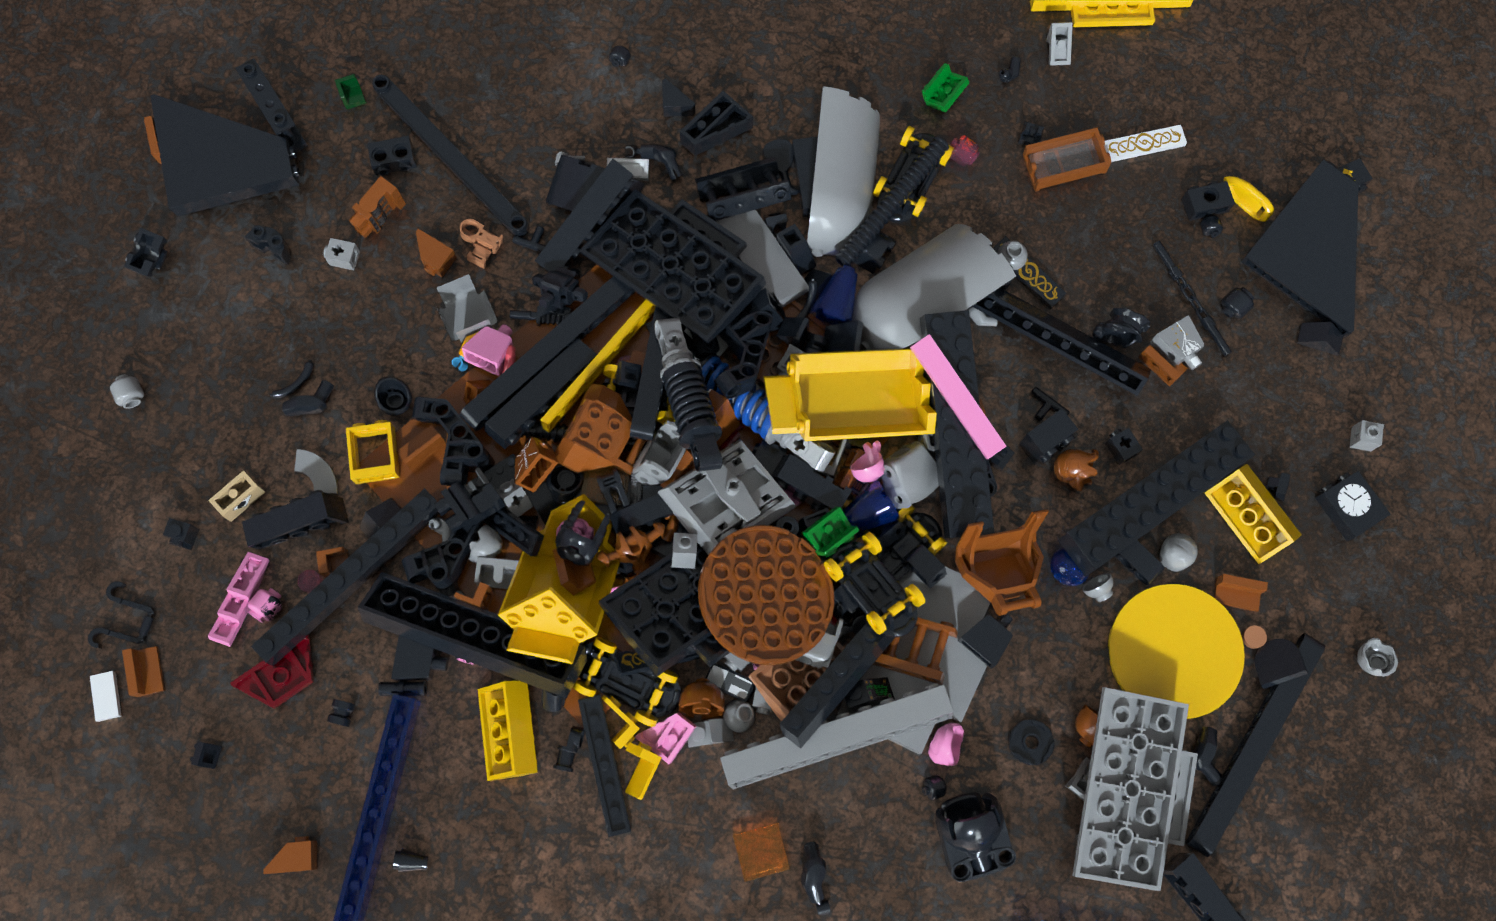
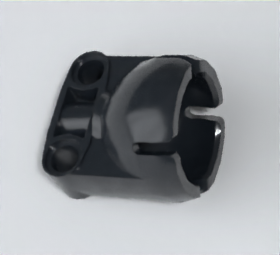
M977 792L966 793L948 799L942 804L941 808L936 810L935 821L946 859V867L954 880L958 882L974 880L999 872L1015 863L1016 853L1012 848L1002 807L997 797L990 793H984L982 797ZM1003 850H1006L1005 854L999 856ZM962 864L960 869L955 870L956 866Z

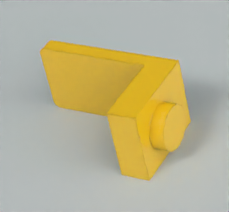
M604 695L601 699L626 722L625 726L611 741L620 749L623 746L627 747L629 742L632 743L635 737L633 735L640 729L636 725L638 720L629 711L624 714L619 709L621 704L613 696L608 699Z
M629 742L625 751L639 757L640 761L625 793L642 800L662 757L650 752L652 747L642 742H639L638 745Z

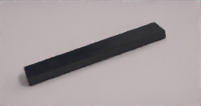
M601 694L579 699V708L608 837L631 832Z

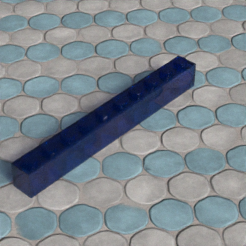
M395 694L392 696L333 921H364L421 703L417 699Z

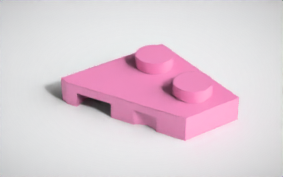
M678 712L657 723L655 727H650L637 734L635 738L652 747V752L662 757L661 759L666 763L671 764L697 726Z

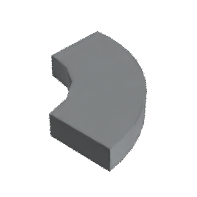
M297 449L294 471L307 475L314 484V491L322 490L328 494L338 495V482L331 467L318 455L306 450Z

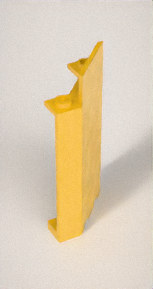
M911 349L790 354V362H787L788 375L763 376L772 434L798 433L804 441L935 434L937 413L929 405L931 384L923 377L924 368Z

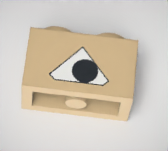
M243 470L208 501L224 518L232 522L260 498L265 491Z

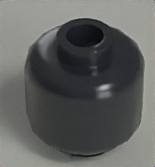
M1244 287L1241 289L1233 288L1221 300V304L1224 307L1222 312L1230 319L1232 317L1241 319L1254 307V296Z

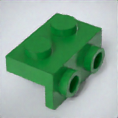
M944 63L922 90L926 105L947 112L968 86L969 80L968 77L951 72L949 64Z
M835 507L802 533L807 542L816 550L817 555L829 557L838 551L837 548L840 545L853 540L854 534L859 531V528L851 526L841 507Z

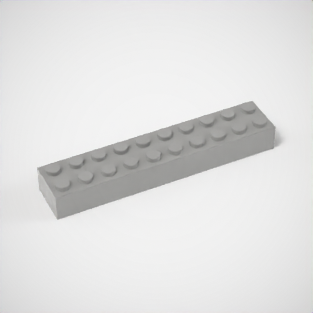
M938 683L925 687L923 692L916 694V691H910L903 694L902 699L894 701L893 698L881 701L880 706L874 708L871 705L864 706L858 709L859 713L850 715L847 712L837 715L834 721L827 722L825 720L802 748H799L788 738L779 734L770 737V742L764 744L758 741L748 744L747 749L738 751V749L726 751L725 756L720 757L727 783L732 789H736L952 719L954 711L945 686H938Z

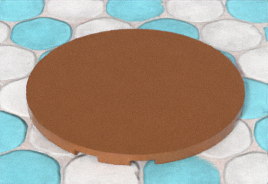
M770 525L745 527L721 540L707 556L701 569L698 583L700 610L714 638L735 656L748 662L762 665L787 663L803 656L814 648L825 635L834 610L833 583L824 567V563L815 552L816 550L803 538L797 537L790 533L789 530Z

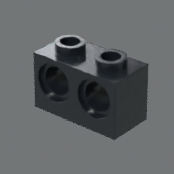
M409 136L367 144L371 167L375 175L384 176L391 172H404L417 167L413 144ZM406 153V156L399 157L401 154ZM386 157L384 161H379V159Z

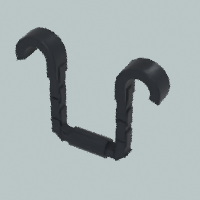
M119 581L112 582L106 589V595L110 600L118 604L147 611V616L143 619L138 637L125 635L109 629L95 628L88 635V643L94 648L102 649V644L96 642V637L103 633L140 644L145 641V636L148 635L154 620L153 615L155 612L153 608L115 597V589L118 587L124 588L126 584Z

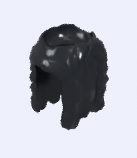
M582 500L572 508L571 514L564 520V524L561 525V530L556 536L555 543L557 553L562 559H567L577 565L588 566L603 542V537L610 521V514L606 513L593 540L583 537L572 530L585 504V501Z

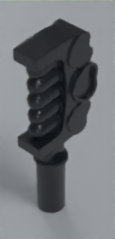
M539 305L537 312L510 310V318L529 321L536 320L537 326L545 323L548 325L550 323L558 325L572 311L570 307L563 306V309H559L553 306L544 308Z

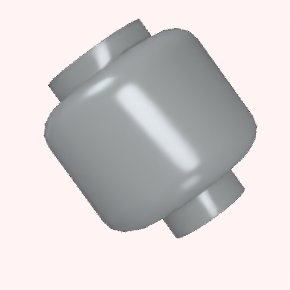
M126 374L120 375L110 385V391L115 403L124 408L138 406L144 397L143 389L136 377Z

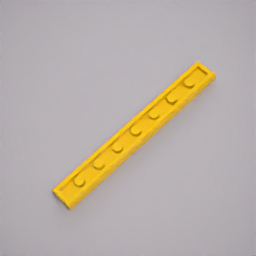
M645 300L540 419L542 428L545 431L551 432L588 387L604 371V366L611 363L655 311V305Z

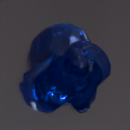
M1063 547L1052 555L1050 569L1054 578L1060 583L1067 586H1078L1089 577V575L1084 576Z

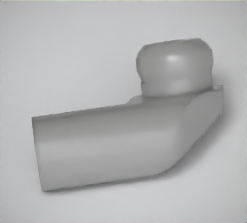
M972 306L969 307V316L976 325L997 326L996 319L986 316L985 313Z
M437 517L429 521V528L442 535V542L447 541L452 531L444 519Z

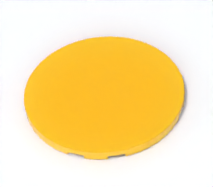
M1165 584L1146 589L1131 598L1121 608L1110 629L1108 639L1109 662L1120 688L1126 692L1189 704L1187 719L1206 715L1219 708L1231 697L1240 682L1245 658L1240 630L1231 614L1219 601L1197 588L1180 584Z

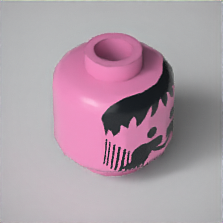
M272 588L269 591L265 589L258 590L248 602V608L250 609L248 613L261 623L272 621L283 607L282 602L279 600L281 595Z

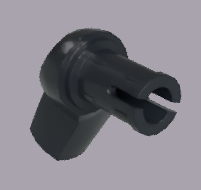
M322 380L314 395L296 396L283 402L282 410L287 416L319 414L327 408L326 400L335 386L326 380Z
M1203 727L1200 730L1193 752L1198 753L1196 770L1201 771L1212 786H1216L1224 778L1212 763L1217 750V730L1212 727Z

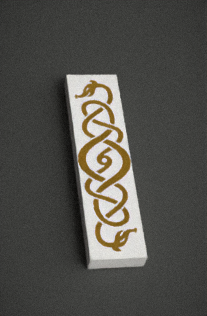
M1176 125L1107 140L1104 147L1106 153L1108 152L1111 156V162L1183 147L1187 144L1182 126Z

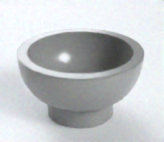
M1007 241L997 251V254L1002 253L1013 270L1022 268L1027 262V250L1018 241Z
M1103 573L1092 578L1082 587L1083 592L1091 598H1096L1098 602L1107 600L1113 595L1112 575L1110 573Z
M739 699L733 700L724 709V722L734 732H745L754 724V708L749 702Z

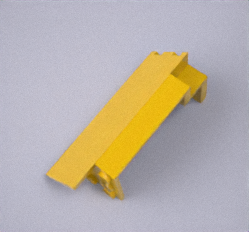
M585 494L550 512L545 528L539 531L544 535V539L537 557L530 556L522 551L498 616L514 629L506 651L573 664L579 644L598 634L605 612L599 605V600L611 593L620 564L617 559L609 562L608 568L596 557L601 550H604L606 553L615 551L607 542L613 526L612 522L609 521L603 542L592 559L596 583L573 596L561 586L553 555V550L556 549L557 528L561 522L567 519L568 515L571 514L572 508L578 502L585 501L579 518L585 520L590 527L594 528V536L602 523L605 514Z

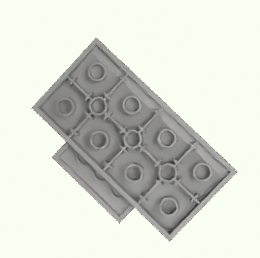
M945 567L947 575L931 589L914 572L910 571L900 580L899 584L904 590L910 584H914L922 592L925 603L917 607L918 617L936 623H941V621L949 622L957 629V638L948 636L939 668L944 673L945 678L942 685L945 686L954 711L952 719L961 723L987 665L958 640L984 618L991 602L962 578L959 572ZM915 626L909 634L900 637L895 653L897 655L896 658L902 660L908 658L918 627ZM926 630L917 658L919 665L927 667V664L931 663L940 633ZM872 665L860 678L862 680L888 677L895 698L894 701L902 699V695L907 692L916 691L917 694L925 691V687L936 684ZM844 698L837 714L849 712L850 715L859 713H851ZM935 724L888 740L920 755Z
M1102 687L1072 876L1161 891L1167 845L1184 846L1198 757V753L1182 750L1189 704Z

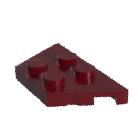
M308 634L276 665H269L263 660L230 682L231 686L274 709L314 682L310 635Z

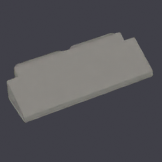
M756 210L715 221L746 242L747 247L738 256L739 260L764 276L766 285L763 289L766 288L772 296L775 295L782 307H785L809 291V286Z

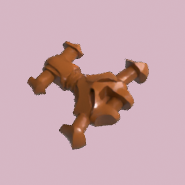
M660 522L654 523L655 529L647 535L632 525L629 527L632 535L624 538L621 532L616 534L615 551L606 553L604 550H601L596 557L608 568L609 562L617 559L621 563H632V569L636 574L629 578L626 577L624 580L625 584L651 567L649 561L646 560V556L653 546L651 542L659 536L663 539L665 538V525Z

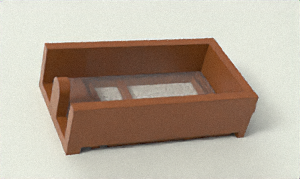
M1098 127L1026 145L1023 158L1034 190L1039 191L1042 188L1101 173L1105 174L1111 165V156L1108 152L1106 153L1104 147L1105 140L1103 135L1099 133Z

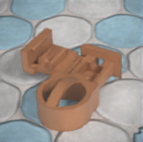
M466 219L460 224L461 238L466 242L474 244L473 247H475L473 252L469 251L467 261L484 269L491 253L496 254L503 243V235L501 234L498 237L484 230V225L474 219ZM469 225L475 226L478 232L476 234L471 233L464 227Z

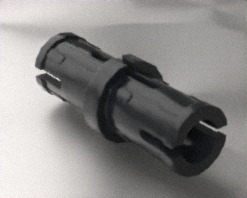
M406 680L380 682L378 693L379 696H399L400 698H406V696H426L427 682H407Z

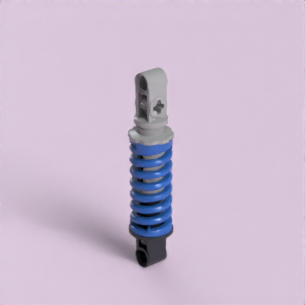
M686 343L688 350L692 352L693 359L698 360L701 364L700 366H702V376L705 379L707 390L712 389L723 395L714 383V379L716 380L721 373L728 370L729 364L721 362L717 354H711L708 357H698L696 348ZM756 384L753 390L733 399H728L736 418L742 420L745 426H751L752 431L759 433L769 445L777 441L782 448H789L814 469L823 472L836 453L831 446L821 440L803 442L802 440L804 439L798 433L772 434L767 397L764 399L765 390L759 389L756 391Z

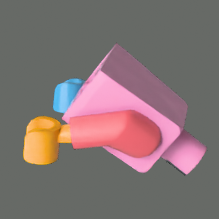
M501 325L498 330L487 326L476 333L468 335L460 348V356L452 360L453 367L457 368L459 366L458 369L464 372L468 368V363L500 376L516 362V349L510 337L512 334L511 328L507 325Z

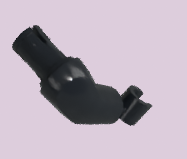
M631 144L625 147L633 151V154L625 155L626 158L630 159L641 154L642 159H654L664 163L671 180L676 178L673 169H675L678 177L683 175L675 159L677 153L671 147L660 144H641V148Z
M814 841L808 842L804 845L807 862L802 870L801 884L810 902L816 905L818 915H827L831 913L828 900H823L825 895L822 888L826 874V862L820 857L819 845Z

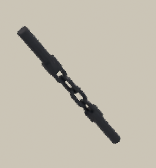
M1161 241L1155 242L1153 246L1167 266L1168 273L1174 281H1177L1183 295L1190 301L1205 330H1208L1224 356L1231 354L1232 351L1216 328V323L1200 304L1192 287L1184 279V274L1179 266H1176ZM1187 287H1188V289L1190 290V292L1192 293V295H1190V297L1187 295V293H1186L1185 290H1184V289H1186ZM1202 312L1206 315L1205 318H1202L1200 315Z

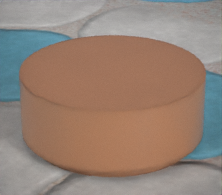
M1254 625L1243 631L1242 640L1247 647L1257 649L1266 643L1267 635L1263 628Z

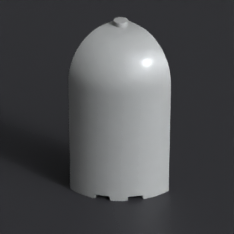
M824 86L821 98L807 238L808 246L814 257L840 254L839 251L844 249L843 246L848 244V240L852 239V235L856 234V231L860 229V226L872 214L880 131V114L878 110L871 108L869 101L862 97L858 99L851 97L848 91Z
M953 225L868 280L861 287L855 297L852 308V321L859 320L863 322L860 349L862 351L903 349L921 340L920 318L923 315L968 309L1016 277L1012 267L1002 253L997 254L991 247L992 242L982 233L975 234L972 232V227L967 225Z

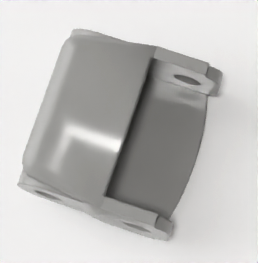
M667 420L655 431L653 441H647L632 469L636 480L649 486L662 484L670 479L686 449L680 445V435L676 432L677 426L675 422Z
M919 441L902 446L884 460L885 471L881 476L884 490L890 504L894 505L897 509L909 508L913 503L926 498L939 486L936 462L925 445Z
M839 618L835 626L829 623L825 635L820 642L809 652L795 660L817 668H828L841 632L843 619Z

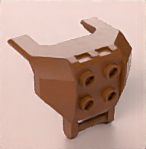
M592 384L585 391L579 402L580 405L557 448L554 450L558 464L576 473L615 467L631 475L633 465L642 447L649 440L637 439L626 461L623 462L618 459L630 438L632 417L619 393L604 385Z
M1044 509L1031 512L1025 524L1017 529L980 536L983 530V521L969 523L956 546L955 563L962 578L992 603L998 616L1005 615L1008 611L1027 607L1038 608L1041 606V598L1035 585L1044 556L1036 542V532L1049 510ZM1021 595L1026 597L1025 599L1005 602L1007 599L1017 598Z

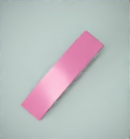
M247 552L226 589L228 594L217 612L219 617L208 634L209 640L231 647L249 611L248 602L259 589L269 563L268 558Z

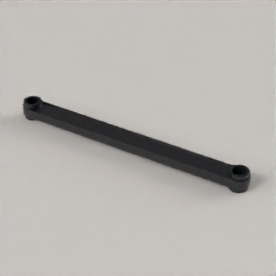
M382 74L375 76L372 85L376 94L513 235L525 236L529 229L525 217L387 76ZM517 224H523L521 228H514Z

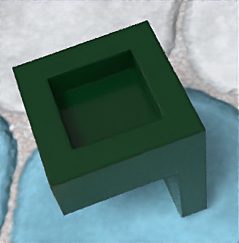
M355 74L335 80L346 109L366 104L361 86Z

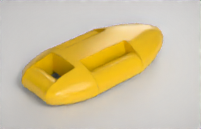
M1234 176L1224 177V181L1228 182L1235 203L1255 220L1266 222L1274 213V207L1270 200L1257 188L1241 178Z

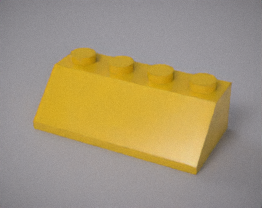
M1245 464L1205 492V495L1258 564L1264 562L1302 536L1248 464Z
M504 681L477 689L487 781L538 773L528 684L521 681Z

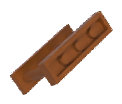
M917 617L915 626L918 628L908 658H905V660L896 658L897 655L895 653L900 637H896L888 645L887 651H884L872 664L942 685L945 676L940 671L939 665L948 636L957 638V629L949 622L941 621V623H936ZM926 630H930L940 634L931 663L925 667L918 664L917 658Z

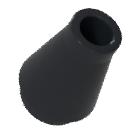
M405 849L401 851L395 850L392 870H398V873L426 870L428 856Z

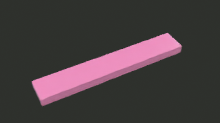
M927 335L911 346L910 349L986 460L1005 448V443L931 335Z

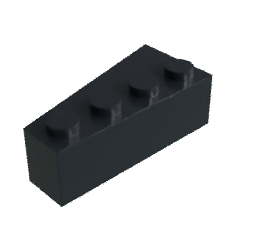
M322 490L310 492L309 496L305 498L292 499L289 501V504L284 506H273L266 513L252 514L250 519L242 521L247 546L255 549H263L288 541V536L291 538L308 535V530L321 529L323 531L329 529L331 523L340 522L341 525L349 523L343 498L325 493Z
M1179 853L1164 866L1163 876L1200 921H1246L1238 911H1235L1228 897L1222 893L1194 853Z

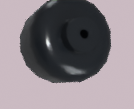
M617 45L610 52L608 59L615 67H619V65L626 66L631 54L626 47Z
M1207 216L1200 223L1202 233L1206 236L1210 235L1212 238H1215L1223 231L1222 222L1217 216Z
M934 775L924 779L922 792L925 796L928 795L930 800H936L945 796L947 786L943 778Z

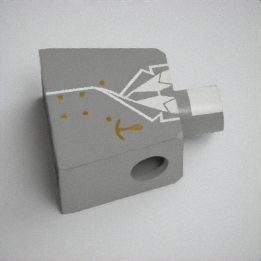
M1189 315L1157 333L1149 342L1172 366H1177L1185 361L1189 368L1194 370L1202 364V361L1196 354L1204 347V342Z

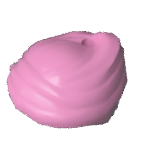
M948 723L936 731L928 751L929 757L934 763L946 766L958 764L960 747L964 737L962 726L958 723Z

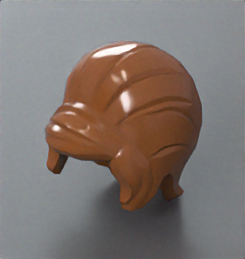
M1069 449L1062 452L1054 462L1053 469L1056 478L1063 483H1068L1076 491L1081 492L1085 484L1092 485V480L1089 477L1097 475V470L1093 468V464L1098 459L1099 452L1096 449H1092L1091 453L1079 449Z

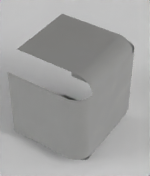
M469 274L437 287L446 306L444 309L437 308L451 340L460 339L461 343H463L468 335L476 333L487 326L492 328V325L497 323V318L485 291L483 290V292L477 294Z

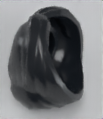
M384 376L376 383L374 390L375 401L382 412L395 416L403 414L409 409L412 402V393L405 382L398 378Z
M561 464L556 465L546 480L547 488L552 494L553 500L559 504L571 501L583 486L584 472L576 473Z

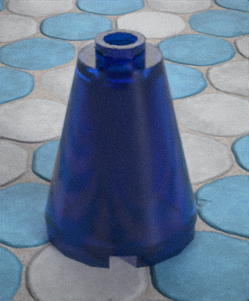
M843 265V267L837 268L813 304L810 314L817 313L816 318L832 325L839 324V322L852 321L858 274L855 273L853 267Z
M878 480L872 482L842 510L851 526L859 528L858 532L899 519L896 508L889 496L883 491L884 488Z

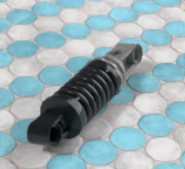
M680 319L656 320L655 335L663 356L662 365L664 367L660 372V377L664 383L670 408L673 412L677 432L680 435V445L685 449H691L697 472L721 469L722 455L718 449L717 441L722 436V429L716 420L707 385L702 376V366H700L701 364L698 360L693 359L692 352L687 348Z

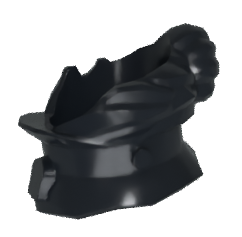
M1113 308L1110 312L1111 320L1105 323H1098L1093 329L1092 336L1098 341L1115 344V346L1123 345L1125 349L1135 342L1141 343L1143 341L1141 333L1146 332L1150 328L1151 322L1144 315L1128 308Z

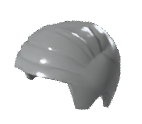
M484 525L478 531L480 539L469 544L471 550L469 560L472 563L477 564V557L495 558L502 551L503 541L500 535L488 525Z
M1183 533L1172 534L1164 540L1159 552V560L1164 567L1171 571H1182L1195 562L1198 555L1197 545L1189 535Z
M1379 638L1369 639L1358 650L1357 661L1365 672L1384 677L1396 671L1398 658L1393 647L1383 643Z

